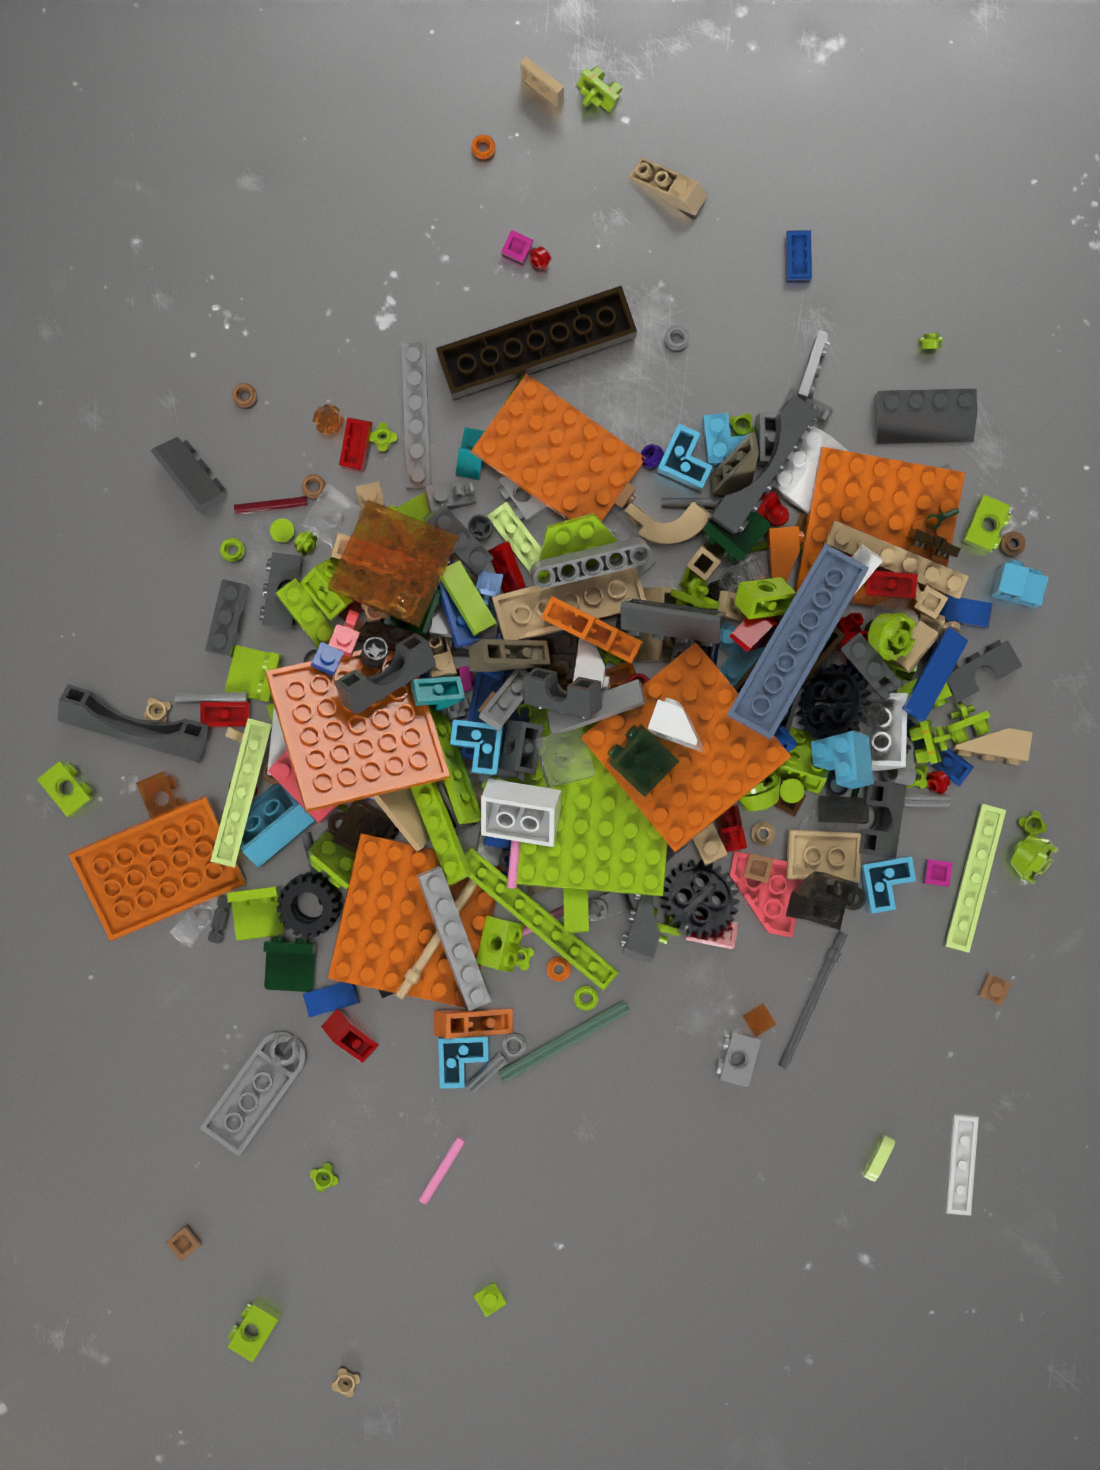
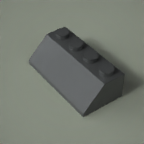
M977 388L878 391L875 395L876 444L974 441L977 420Z
M627 598L621 602V629L628 630L627 634L642 636V632L652 634L651 638L666 640V637L670 636L676 637V641L681 643H691V640L701 641L700 645L715 647L716 643L720 644L722 642L726 612Z

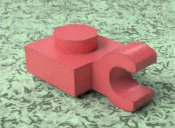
M352 610L347 615L344 627L336 625L328 644L343 651V655L348 657L352 656L360 637V632L355 631L359 620V613Z

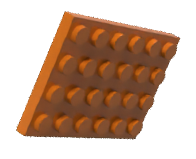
M527 373L471 450L472 454L566 520L595 513L603 521L626 484L630 482L644 462L641 459L642 455Z
M206 795L69 852L68 856L110 941L246 884V880L237 862L235 868L211 862L220 824Z

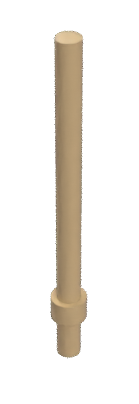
M469 879L455 901L458 913H460L477 887V884ZM437 930L412 969H408L405 973V980L395 993L400 999L403 1000L412 985L417 984L421 978L420 973L441 941Z

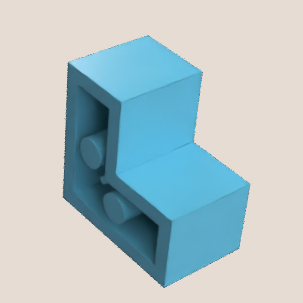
M728 413L704 415L702 418L706 463L713 467H718L748 436H730Z
M678 423L657 472L701 492L713 466L691 456L701 433Z
M1009 560V563L1005 562L996 568L990 596L1037 608L1042 606L1049 577L1043 576V572L1040 570L1023 567V562Z
M725 620L723 639L719 645V650L726 654L728 658L719 670L730 684L734 686L757 661L765 648L761 647L747 652L729 637L736 628Z
M453 719L450 744L458 747L475 748L472 772L485 775H499L504 726L500 731H497L487 723Z
M850 731L811 742L813 766L829 771L835 769L836 785L856 789L874 784L869 736Z
M912 856L861 864V876L868 913L873 914L896 910L892 885L916 881Z
M489 1035L451 1039L438 1038L440 1089L465 1088V1063L489 1062Z

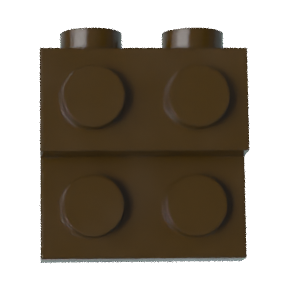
M562 630L529 639L547 641L550 665L537 668L557 672L559 684L572 683L579 637ZM535 667L527 668V672L532 671Z
M356 800L352 802L332 841L356 853L360 833L385 839H394L399 829L385 812L362 800Z

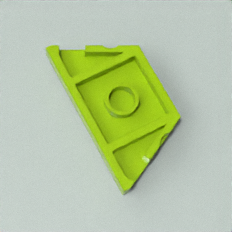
M591 513L547 525L544 543L540 551V560L619 541L605 527L597 515ZM620 553L612 554L609 560L619 558ZM589 559L585 566L596 564L597 560ZM564 565L561 572L571 571L573 565ZM540 571L537 578L547 577L549 571Z

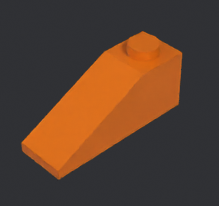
M799 526L770 527L766 532L769 578L782 577L787 582L800 552V545H803L804 542L803 531H799Z
M513 1009L434 1011V1036L451 1039L513 1033Z

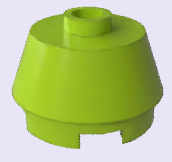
M905 613L880 614L870 626L868 642L885 660L897 661V658L901 655L906 657L912 650L915 643L912 633L913 628H916V623Z
M776 771L739 800L746 810L761 811L778 802L781 779L777 776Z
M1029 835L1024 841H1019L1013 849L1014 855L1010 864L1023 881L1027 880L1031 884H1035L1036 879L1034 877L1037 874L1043 876L1054 860L1050 857L1052 852L1057 853L1059 848L1052 844V840Z

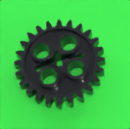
M832 663L831 668L823 667L822 672L818 670L815 673V677L809 680V684L803 687L805 690L800 696L802 701L798 702L801 710L796 715L803 717L799 724L806 726L804 731L811 734L810 737L819 738L820 740L850 732L853 729L860 732L859 722L866 724L863 715L870 714L871 712L865 708L872 704L866 697L872 693L865 689L869 684L862 680L863 676L856 673L857 670L851 667L848 668V666L843 664L839 666ZM847 687V692L843 695V691ZM825 688V693L821 696V692ZM837 701L842 702V703L852 702V704H850V705H844V704H840V703L837 704L836 702H837ZM816 702L830 703V706H828V705H826V704H818V705H815V703H816ZM846 711V716L842 719V714ZM824 712V716L820 720V715Z
M692 859L688 862V867L682 862L679 865V869L674 868L671 871L672 875L668 874L665 878L667 883L664 885V891L666 892H664V897L659 896V898L666 900V902L660 907L668 909L664 917L673 918L670 926L677 923L679 925L678 933L686 929V937L695 932L696 939H699L702 933L708 939L711 937L712 932L717 936L721 933L720 929L725 931L729 927L727 923L731 924L734 921L732 915H735L738 909L733 906L737 905L740 900L733 898V896L739 891L731 890V886L735 882H728L726 880L729 873L727 872L722 875L720 873L721 866L717 867L716 870L713 869V863L704 866L702 859H700L696 866ZM695 878L702 879L705 886L697 885ZM711 885L715 886V889L688 913L684 912V909ZM678 893L686 895L687 902H682L678 897ZM712 896L718 897L721 905H716L712 901ZM695 911L702 913L704 916L703 921L695 917Z

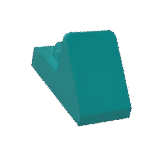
M464 428L461 448L458 451L455 476L472 478L474 480L480 479L483 461L472 454L471 450L485 431Z
M460 676L413 679L411 682L415 706L433 705L434 712L441 711L465 699Z

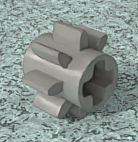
M465 697L464 701L441 710L442 715H447L449 721L466 718V711L470 709L469 699Z

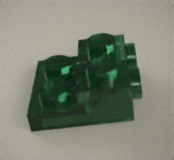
M640 724L638 728L634 725L626 732L625 737L627 739L621 745L616 743L610 748L607 753L609 755L607 762L645 797L673 769L679 760Z

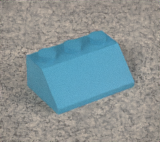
M280 783L273 784L252 802L240 849L259 868L315 820L308 812L305 813L304 808Z

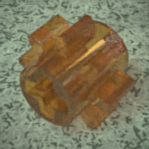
M325 404L323 407L319 406L318 410L315 411L312 422L318 423L316 428L319 432L331 435L334 431L339 432V428H342L344 417L339 416L340 409L332 404Z

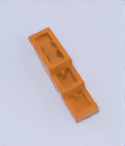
M551 596L541 616V619L633 664L643 644V641Z

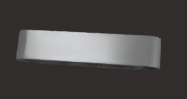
M639 537L539 560L532 565L530 573L535 585L542 589L645 565L650 561L652 552L645 540ZM643 547L644 552L641 555H633L636 548ZM620 553V558L617 561H609L612 554ZM589 559L597 560L594 566H585ZM564 565H573L570 572H561ZM540 571H549L547 577L543 579L537 578Z

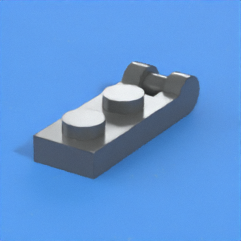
M860 632L840 647V650L883 701H886L890 697L889 694L895 689L899 690L904 686ZM885 676L889 682L882 687L878 681Z

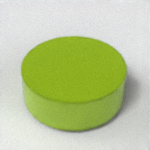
M280 518L272 523L270 534L276 542L288 543L294 538L295 527L289 520Z
M797 779L783 781L780 785V797L787 803L800 801L804 796L803 784Z

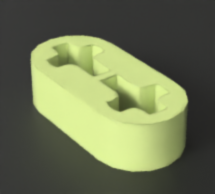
M886 1135L880 1138L865 1167L863 1177L873 1182L878 1179L894 1148V1139Z

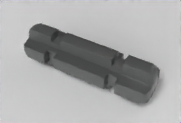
M223 895L218 897V908L215 909L211 924L213 929L209 932L208 941L216 944L222 942V931L225 930L229 914L227 910L231 906V902L228 903L227 896Z

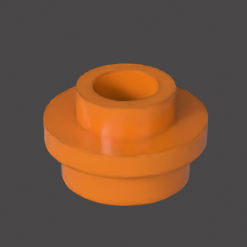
M488 135L475 137L471 144L472 153L479 159L490 158L495 152L494 140ZM485 144L488 146V149L481 151L479 146Z
M554 957L548 962L546 970L552 980L564 981L570 975L571 966L565 958ZM556 965L563 966L564 970L561 974L554 972Z

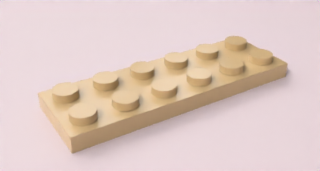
M637 567L542 589L535 585L492 597L503 640H528L562 631L563 629L541 619L551 596L599 620L621 615V602L627 598L646 600Z

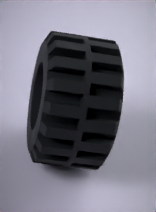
M307 872L304 875L300 874L281 890V895L277 900L279 902L277 912L281 913L279 920L280 922L285 921L286 925L284 927L287 930L293 929L292 934L296 936L300 933L303 938H308L310 935L317 937L321 933L324 934L333 926L341 914L340 910L343 902H340L342 898L341 892L338 893L337 887L330 883L328 877L323 878L321 873H316L315 875H312V872ZM310 892L321 900L323 910L320 916L308 917L300 911L297 904V898L300 893Z

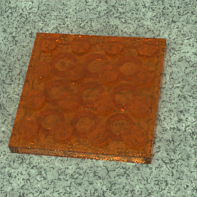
M367 500L328 585V590L420 627L459 541V536Z

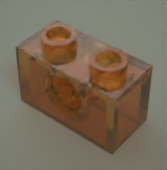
M162 771L136 782L150 818L185 804L182 797H177L175 792L177 784L172 774L168 775L167 772ZM161 792H166L169 796V801L164 806L158 803V795Z

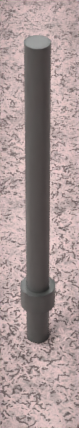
M839 931L832 948H829L826 953V962L779 1063V1066L788 1069L835 963L840 961L842 956L840 952L848 937L847 934Z

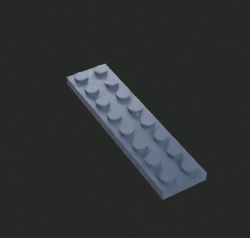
M827 544L823 546L727 713V717L772 740L869 570L868 566Z

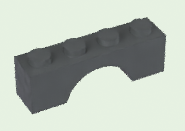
M414 633L396 644L393 660L383 672L374 676H364L357 670H353L336 680L335 685L343 706L356 715L436 666L429 641Z

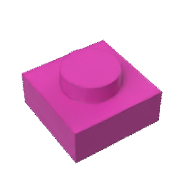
M511 230L501 250V254L523 264L533 244V239Z
M468 666L458 667L456 670L458 676L461 677L464 693L471 692L473 690L472 686L475 684L474 673L469 671Z
M927 859L924 883L950 887L953 863Z

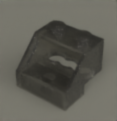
M813 871L791 892L786 917L819 927L840 930L846 906L853 908L858 883L825 872ZM827 880L835 881L834 885L827 884Z

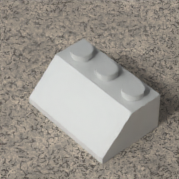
M815 426L809 432L806 431L801 437L803 439L802 444L796 452L791 451L787 457L790 460L788 465L782 472L778 470L774 476L776 482L771 488L779 497L807 514L810 508L820 448L827 447L848 451L833 437Z
M872 693L866 697L872 704L866 706L865 709L871 713L863 715L866 724L859 722L858 726L861 731L858 733L869 736L873 771L906 767L907 712L902 707L908 698V693H890V697L886 701H883L877 693Z
M665 698V701L658 700L648 729L657 737L702 752L704 747L689 715L684 711L683 705L670 698Z
M488 779L481 796V835L554 847L561 811V790Z

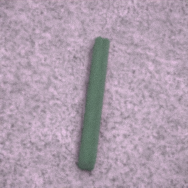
M621 1001L499 1070L498 1074L501 1080L508 1082L628 1014L630 1009L627 1003Z

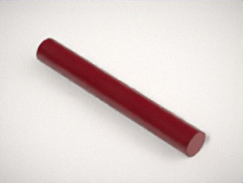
M307 496L234 504L235 514L308 506Z

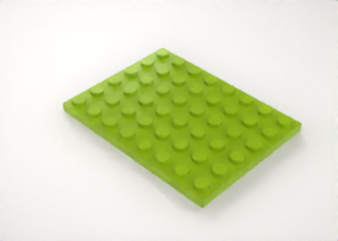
M531 705L532 715L529 723L544 726L536 774L525 773L524 784L561 790V811L554 847L520 842L516 884L664 897L668 843L581 738L599 721L554 736L551 733L547 711L551 709H537Z

